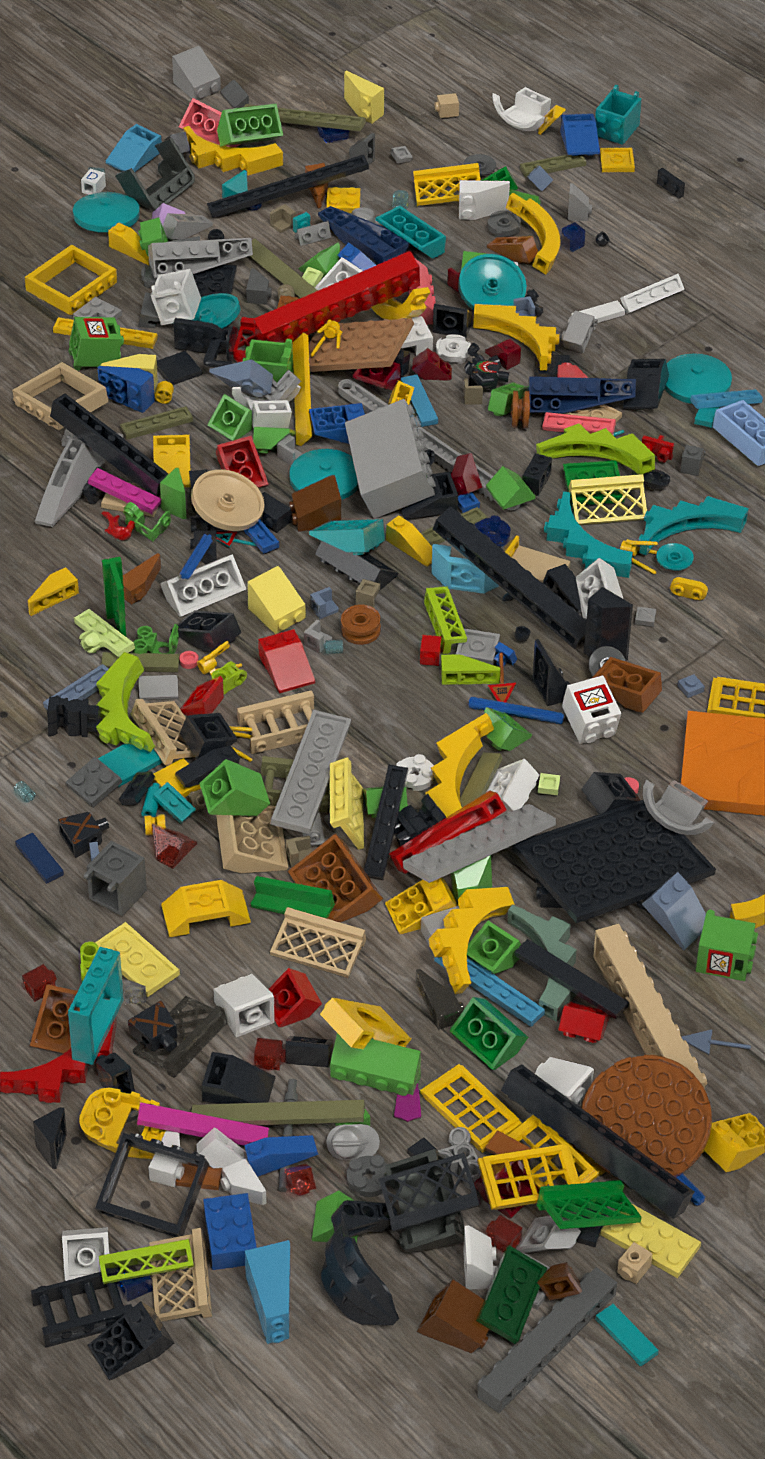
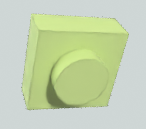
M308 267L302 278L315 288L324 274L319 270Z
M541 773L538 793L558 795L560 775Z

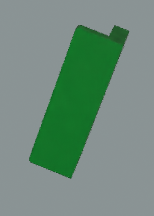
M256 876L254 880L256 894L250 903L251 907L285 914L288 907L326 919L335 905L332 890Z

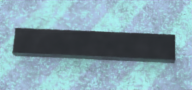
M388 764L364 869L369 878L384 880L408 775V767Z
M527 939L515 950L517 958L614 1019H617L629 1007L627 1000L531 940Z

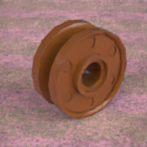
M513 391L512 428H517L518 420H522L523 428H528L530 416L529 391L524 392L523 399H519L518 391Z
M354 605L347 608L341 615V633L344 639L359 645L368 644L376 640L381 632L379 612L368 605Z

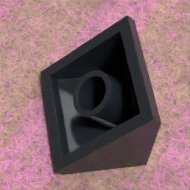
M291 1035L288 1037L285 1044L286 1064L329 1067L332 1039Z
M59 1107L33 1121L36 1148L52 1169H57L67 1136L64 1107Z

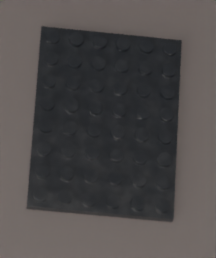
M644 799L529 837L512 845V850L575 923L645 900L677 872L688 884L713 876L716 872V868L684 834L665 828L653 818L646 808Z

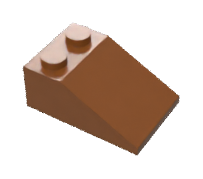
M610 657L592 677L595 678L603 675L614 699L624 707L641 713L648 708L662 691L660 672Z
M46 985L30 1043L31 1047L62 1054L71 1048L68 1010L78 991ZM75 1007L74 1010L80 1011V1008Z

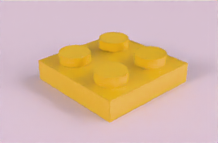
M328 188L327 208L332 206L347 213H352L354 209L360 208V188Z

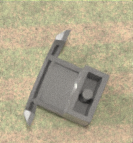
M646 779L643 786L644 803L653 818L665 828L684 835H697L710 829L715 821L705 817L702 822L694 824L708 802L703 797L674 780L669 784L662 798L655 803L653 796L655 784Z

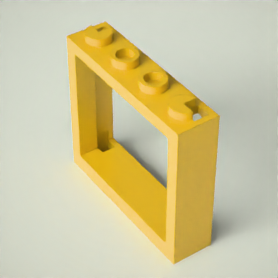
M72 244L25 276L26 291L70 316L94 297L99 296L117 283L115 268ZM75 262L99 275L98 278L71 297H67L45 284Z

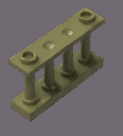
M262 757L261 775L266 776L265 789L272 806L277 805L282 790L272 789L274 777L287 779L294 761L292 759ZM330 781L319 812L330 813Z

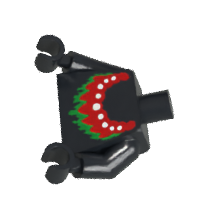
M472 343L467 353L475 358H472V362L468 361L464 366L465 373L469 375L468 386H482L483 389L497 388L498 381L508 382L509 372L499 371L500 363L485 360L481 354L477 353L480 349L476 343Z

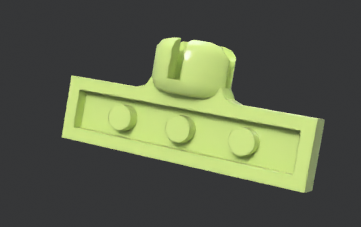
M90 609L74 618L75 624L85 631L80 635L79 639H82L80 644L88 653H95L101 647H106L120 657L123 652L129 653L135 649L134 643Z

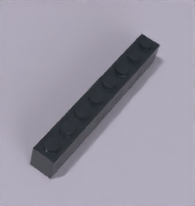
M66 393L53 400L50 417L143 490L157 497L161 495L160 482L169 473Z

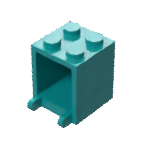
M614 85L611 92L596 108L595 121L598 137L621 145L628 140L640 125L642 98H639V92L635 91L633 96L620 92L619 85Z

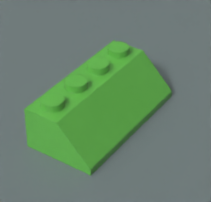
M277 104L222 110L217 128L220 147L273 140L283 136Z
M337 1033L330 1063L331 1077L362 1086L377 1088L381 1091L397 1093L401 1096L413 1095L421 1078V1051L371 1039L364 1049L352 1048Z

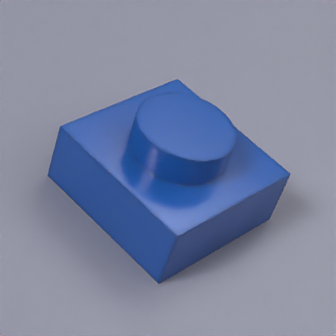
M472 492L458 496V507L463 513L476 507L480 508V502Z

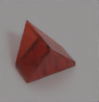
M152 823L156 859L160 863L174 869L197 845V841L180 832Z

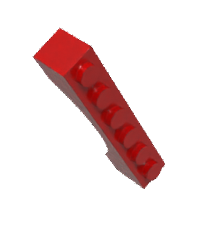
M488 791L395 849L389 855L398 871L406 874L409 871L403 868L404 860L486 823L507 809L498 793Z

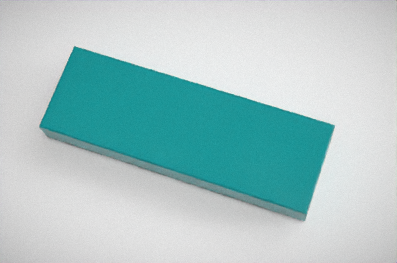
M614 1304L596 1315L595 1320L640 1367L658 1355L659 1350Z

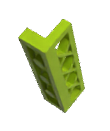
M448 586L426 588L424 604L436 636H441L442 653L448 654L451 651L452 644L467 642V636ZM436 594H445L444 599L436 596ZM444 605L450 608V610L447 612L441 609V607ZM449 618L455 621V623L452 625L446 622V620ZM454 631L460 634V636L451 637V633Z
M189 1239L99 1256L103 1284L194 1267ZM187 1255L188 1262L178 1263L172 1258ZM166 1259L162 1267H155L150 1264L153 1261ZM144 1264L139 1271L135 1272L127 1268V1266ZM121 1268L117 1275L107 1277L106 1269Z

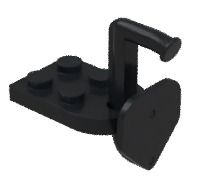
M182 318L174 319L175 349L205 353L204 365L217 368L233 364V350L238 331L236 327L230 326L221 329L213 323ZM225 348L227 361L216 360L218 353Z

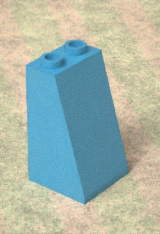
M287 1240L245 1251L246 1279L267 1344L279 1343L289 1339L291 1261L290 1242Z

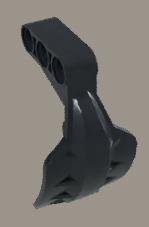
M345 1200L331 1216L334 1233L329 1238L325 1248L326 1259L321 1271L322 1283L336 1306L354 1322L364 1325H394L400 1318L396 1312L392 1295L385 1283L368 1265L360 1253L355 1238H353V1236L367 1232H384L391 1225V1220L386 1203ZM393 1206L394 1215L398 1216L397 1211Z

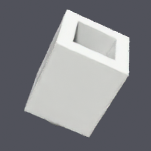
M90 169L81 179L82 193L90 195L101 192L106 187L105 173Z

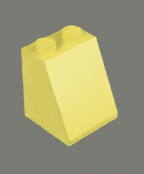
M279 566L248 581V609L275 634L306 618L305 603Z

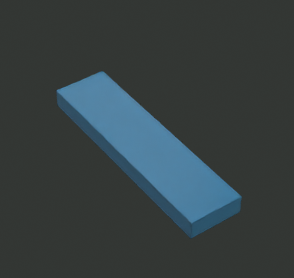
M418 375L401 377V382L414 387L410 404L420 421L421 427L438 424V417Z
M756 389L691 395L690 401L697 409L728 406L744 400L747 404L762 403L763 397Z

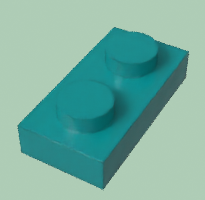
M168 782L153 794V798L180 824L186 821L196 810Z

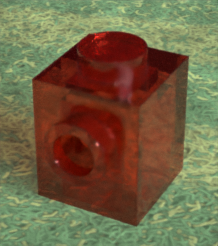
M42 964L22 975L23 989L36 1002L43 998L46 985L56 986V975Z
M257 1038L254 1051V1066L266 1070L280 1071L281 1062L286 1061V1050L283 1049V1040Z
M302 1164L284 1169L289 1191L293 1194L301 1196L310 1193V1190L316 1189L312 1168L309 1165Z
M499 1215L495 1221L492 1220L487 1226L486 1232L487 1236L491 1238L492 1246L502 1252L505 1251L508 1245L516 1248L522 1241L523 1228L502 1215Z

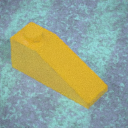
M117 223L108 231L110 248L150 265L146 251L141 249L140 236L132 228Z
M398 515L386 524L387 542L426 567L432 564V546L412 523Z
M66 567L50 574L29 598V615L33 616L79 594L78 579Z

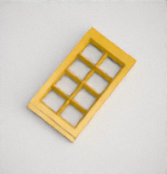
M713 677L707 713L765 718V714L753 712L754 704L765 706V700L755 699L756 691L765 693V684ZM723 686L735 688L734 696L722 694ZM739 690H751V698L739 697ZM720 700L733 701L732 709L719 707ZM737 702L749 703V711L736 710Z
M458 1064L420 1090L423 1098L455 1128L463 1127L469 1131L471 1135L470 1143L482 1153L486 1151V1145L497 1130L508 1135L522 1124L519 1118L463 1065ZM463 1077L470 1086L458 1093L449 1084ZM447 1087L455 1096L442 1104L434 1095ZM474 1088L483 1097L470 1105L462 1096ZM459 1099L467 1108L455 1116L447 1106ZM487 1100L495 1109L483 1117L474 1108ZM472 1111L480 1120L466 1127L459 1118ZM500 1112L508 1121L498 1128H494L487 1120ZM484 1123L492 1132L480 1140L472 1130Z
M534 1115L507 1135L517 1141L523 1139L532 1149L539 1148L550 1138L557 1145L569 1144L556 1131L544 1125ZM539 1126L547 1135L534 1145L526 1135ZM569 1144L574 1163L576 1162L584 1170L578 1176L580 1183H591L599 1176V1173ZM550 1155L548 1157L546 1156L547 1163L555 1171L563 1169V1167L559 1169L551 1161V1159H553L556 1155ZM540 1162L531 1170V1173L535 1174L543 1167V1163ZM565 1174L552 1175V1180L560 1175L566 1181ZM533 1178L539 1190L540 1187L549 1184L548 1180L543 1182L540 1178Z
M569 1144L491 1155L477 1159L491 1210L537 1203L539 1194L537 1193L533 1178L546 1176L549 1186H554L552 1175L565 1174L567 1184H580ZM559 1154L563 1169L550 1171L546 1156ZM541 1157L545 1172L532 1174L528 1159ZM523 1160L527 1175L514 1177L510 1162ZM505 1163L509 1178L496 1180L492 1164ZM529 1179L533 1195L520 1197L515 1181ZM510 1182L515 1198L501 1200L497 1184Z

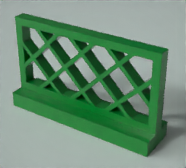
M121 557L103 559L102 573L107 620L114 618L117 630L126 637Z
M621 1180L540 1187L536 1205L539 1210H546L559 1229L641 1223L642 1216L623 1193L624 1184Z

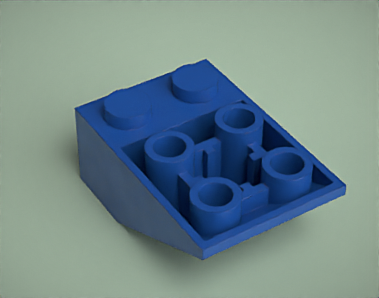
M561 115L560 133L567 155L578 156L586 154L592 156L600 154L594 115Z
M98 366L99 384L106 387L109 399L141 413L145 412L155 402L153 374L140 368Z
M362 403L309 409L315 435L349 444L345 422L365 415Z

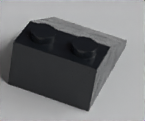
M194 610L178 623L179 638L204 652H212L226 641L231 643L242 633L234 613Z
M536 639L534 644L532 681L546 705L551 706L563 702L567 685H570V683L565 680L562 669L557 667L540 640Z

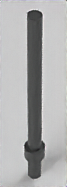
M296 1079L288 1080V1091L285 1093L284 1102H297ZM284 1124L283 1137L292 1136L293 1124ZM289 1165L280 1168L278 1188L280 1192L287 1191Z

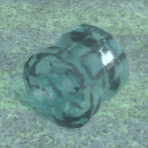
M403 190L395 191L392 194L394 200L392 202L393 209L398 206L408 209L409 194Z

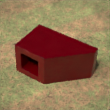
M429 348L413 358L412 370L424 380L449 381L452 379L451 365L442 360L436 352L431 351Z

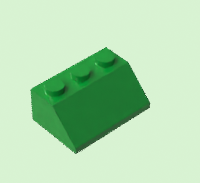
M472 997L450 1030L454 1036L492 1070H496L517 1055L529 1038L490 1002L477 997Z

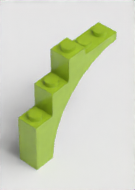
M576 424L565 428L564 434L536 444L537 454L548 456L552 459L565 456H596L613 461L617 460V462L631 468L639 475L655 469V454L633 433L616 439L606 428L590 434L582 425Z
M123 652L96 683L100 691L99 694L103 697L97 704L99 706V715L103 720L96 728L100 739L104 743H111L117 746L122 741L125 744H132L138 749L151 752L155 745L150 734L138 728L130 721L128 716L130 694L144 668L139 657Z

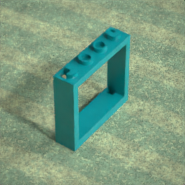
M99 947L68 1010L72 1060L93 1065L124 1001L119 951ZM79 1007L80 1011H76L74 1008Z

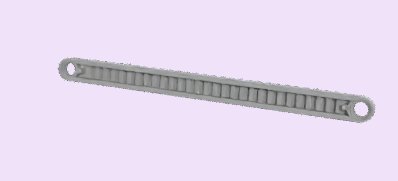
M344 379L338 384V393L352 404L362 403L365 414L388 405L352 380ZM418 427L423 433L424 438L421 440L424 441L427 450L431 449L435 453L434 463L437 462L439 466H443L444 470L448 469V472L451 473L457 456L461 454L422 427ZM476 465L482 488L477 489L479 494L483 493L485 498L489 497L490 501L494 500L497 502L486 488V484L493 476ZM520 504L507 509L516 510L520 507Z

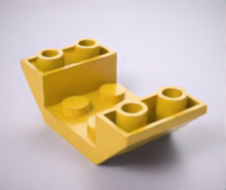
M223 880L180 887L161 904L169 937L190 934L189 923L228 916L230 927L251 923L242 889Z

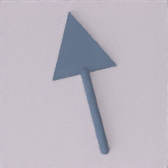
M712 1030L681 1037L683 1041L685 1040L689 1045L707 1055L710 1052V1044L751 1049V1046L746 1044L711 1040Z

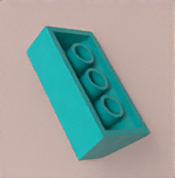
M398 206L375 218L381 225L432 259L445 253L446 236L403 207Z

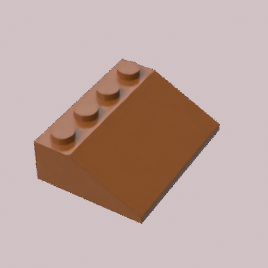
M336 833L288 871L297 884L332 890L335 905L327 918L329 920L341 923L367 912L383 899L346 843Z

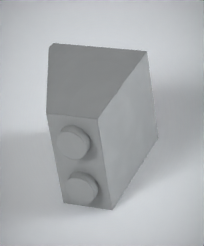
M200 46L172 56L173 83L191 99L198 100L221 90L220 76Z

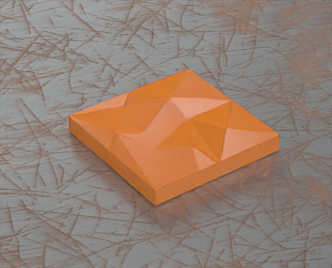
M688 711L681 784L708 801L704 809L765 816V718Z

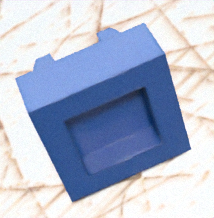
M498 642L495 646L497 655L494 657V660L497 661L496 665L500 667L499 653H503V667L507 662L514 665L517 661L514 650Z

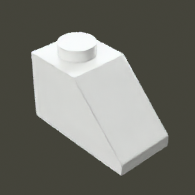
M215 1127L196 1144L197 1152L204 1155L209 1165L213 1168H224L245 1158L247 1159L246 1151Z
M246 1158L222 1168L220 1182L225 1191L228 1190L231 1195L248 1193L249 1202L260 1205L266 1204V1190Z

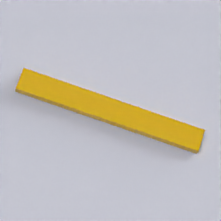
M302 333L293 342L294 375L301 380L298 384L301 386L300 391L295 397L296 444L299 446L304 445L312 437V421L309 409H311L308 335Z

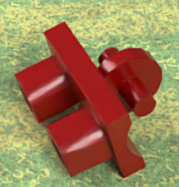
M660 435L658 439L643 436L642 443L657 456L658 461L665 463L668 459L672 460L674 443L664 441L663 435Z

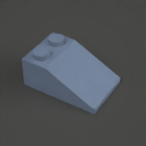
M252 359L212 368L209 371L229 387H241L242 392L255 397L271 394L273 374Z
M678 872L642 903L683 951L702 934L706 913L692 887Z

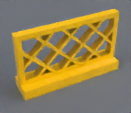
M478 163L413 171L417 206L459 201V195H454L453 193L459 191L460 180L481 181ZM447 186L452 188L450 191L445 190ZM431 188L436 190L433 194L428 192ZM440 192L445 194L443 197L437 196ZM423 195L428 196L427 199H420Z

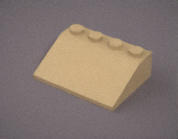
M269 805L257 816L216 815L223 869L238 873L281 871L289 868L283 828L271 825V818L276 806Z

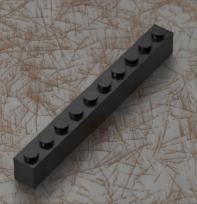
M450 506L436 519L433 530L571 647L576 649L585 640L587 619L580 616L573 607L567 605L560 596L549 590L543 582H540L530 571L523 568L516 559L511 558L500 546L492 542L487 535L480 532L460 512Z
M521 1064L510 1070L501 1089L510 1100L524 1107L525 1111L536 1116L544 1125L556 1131L560 1137L567 1139L579 1151L591 1157L595 1163L602 1165L610 1171L611 1175L622 1180L630 1189L637 1191L645 1197L646 1201L661 1209L665 1215L674 1219L685 1212L695 1191Z

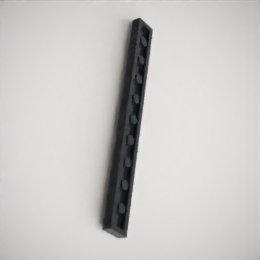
M363 154L207 203L212 218L220 217L224 214L236 212L259 203L363 172L369 169V164Z

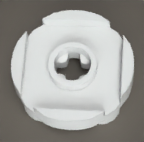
M452 334L447 335L443 340L440 338L437 341L436 353L442 360L462 364L469 357L467 350L471 344L466 341L465 337Z
M418 754L414 757H408L396 764V766L408 767L406 789L409 787L413 788V791H421L432 785L434 775L431 767L434 765L424 755Z

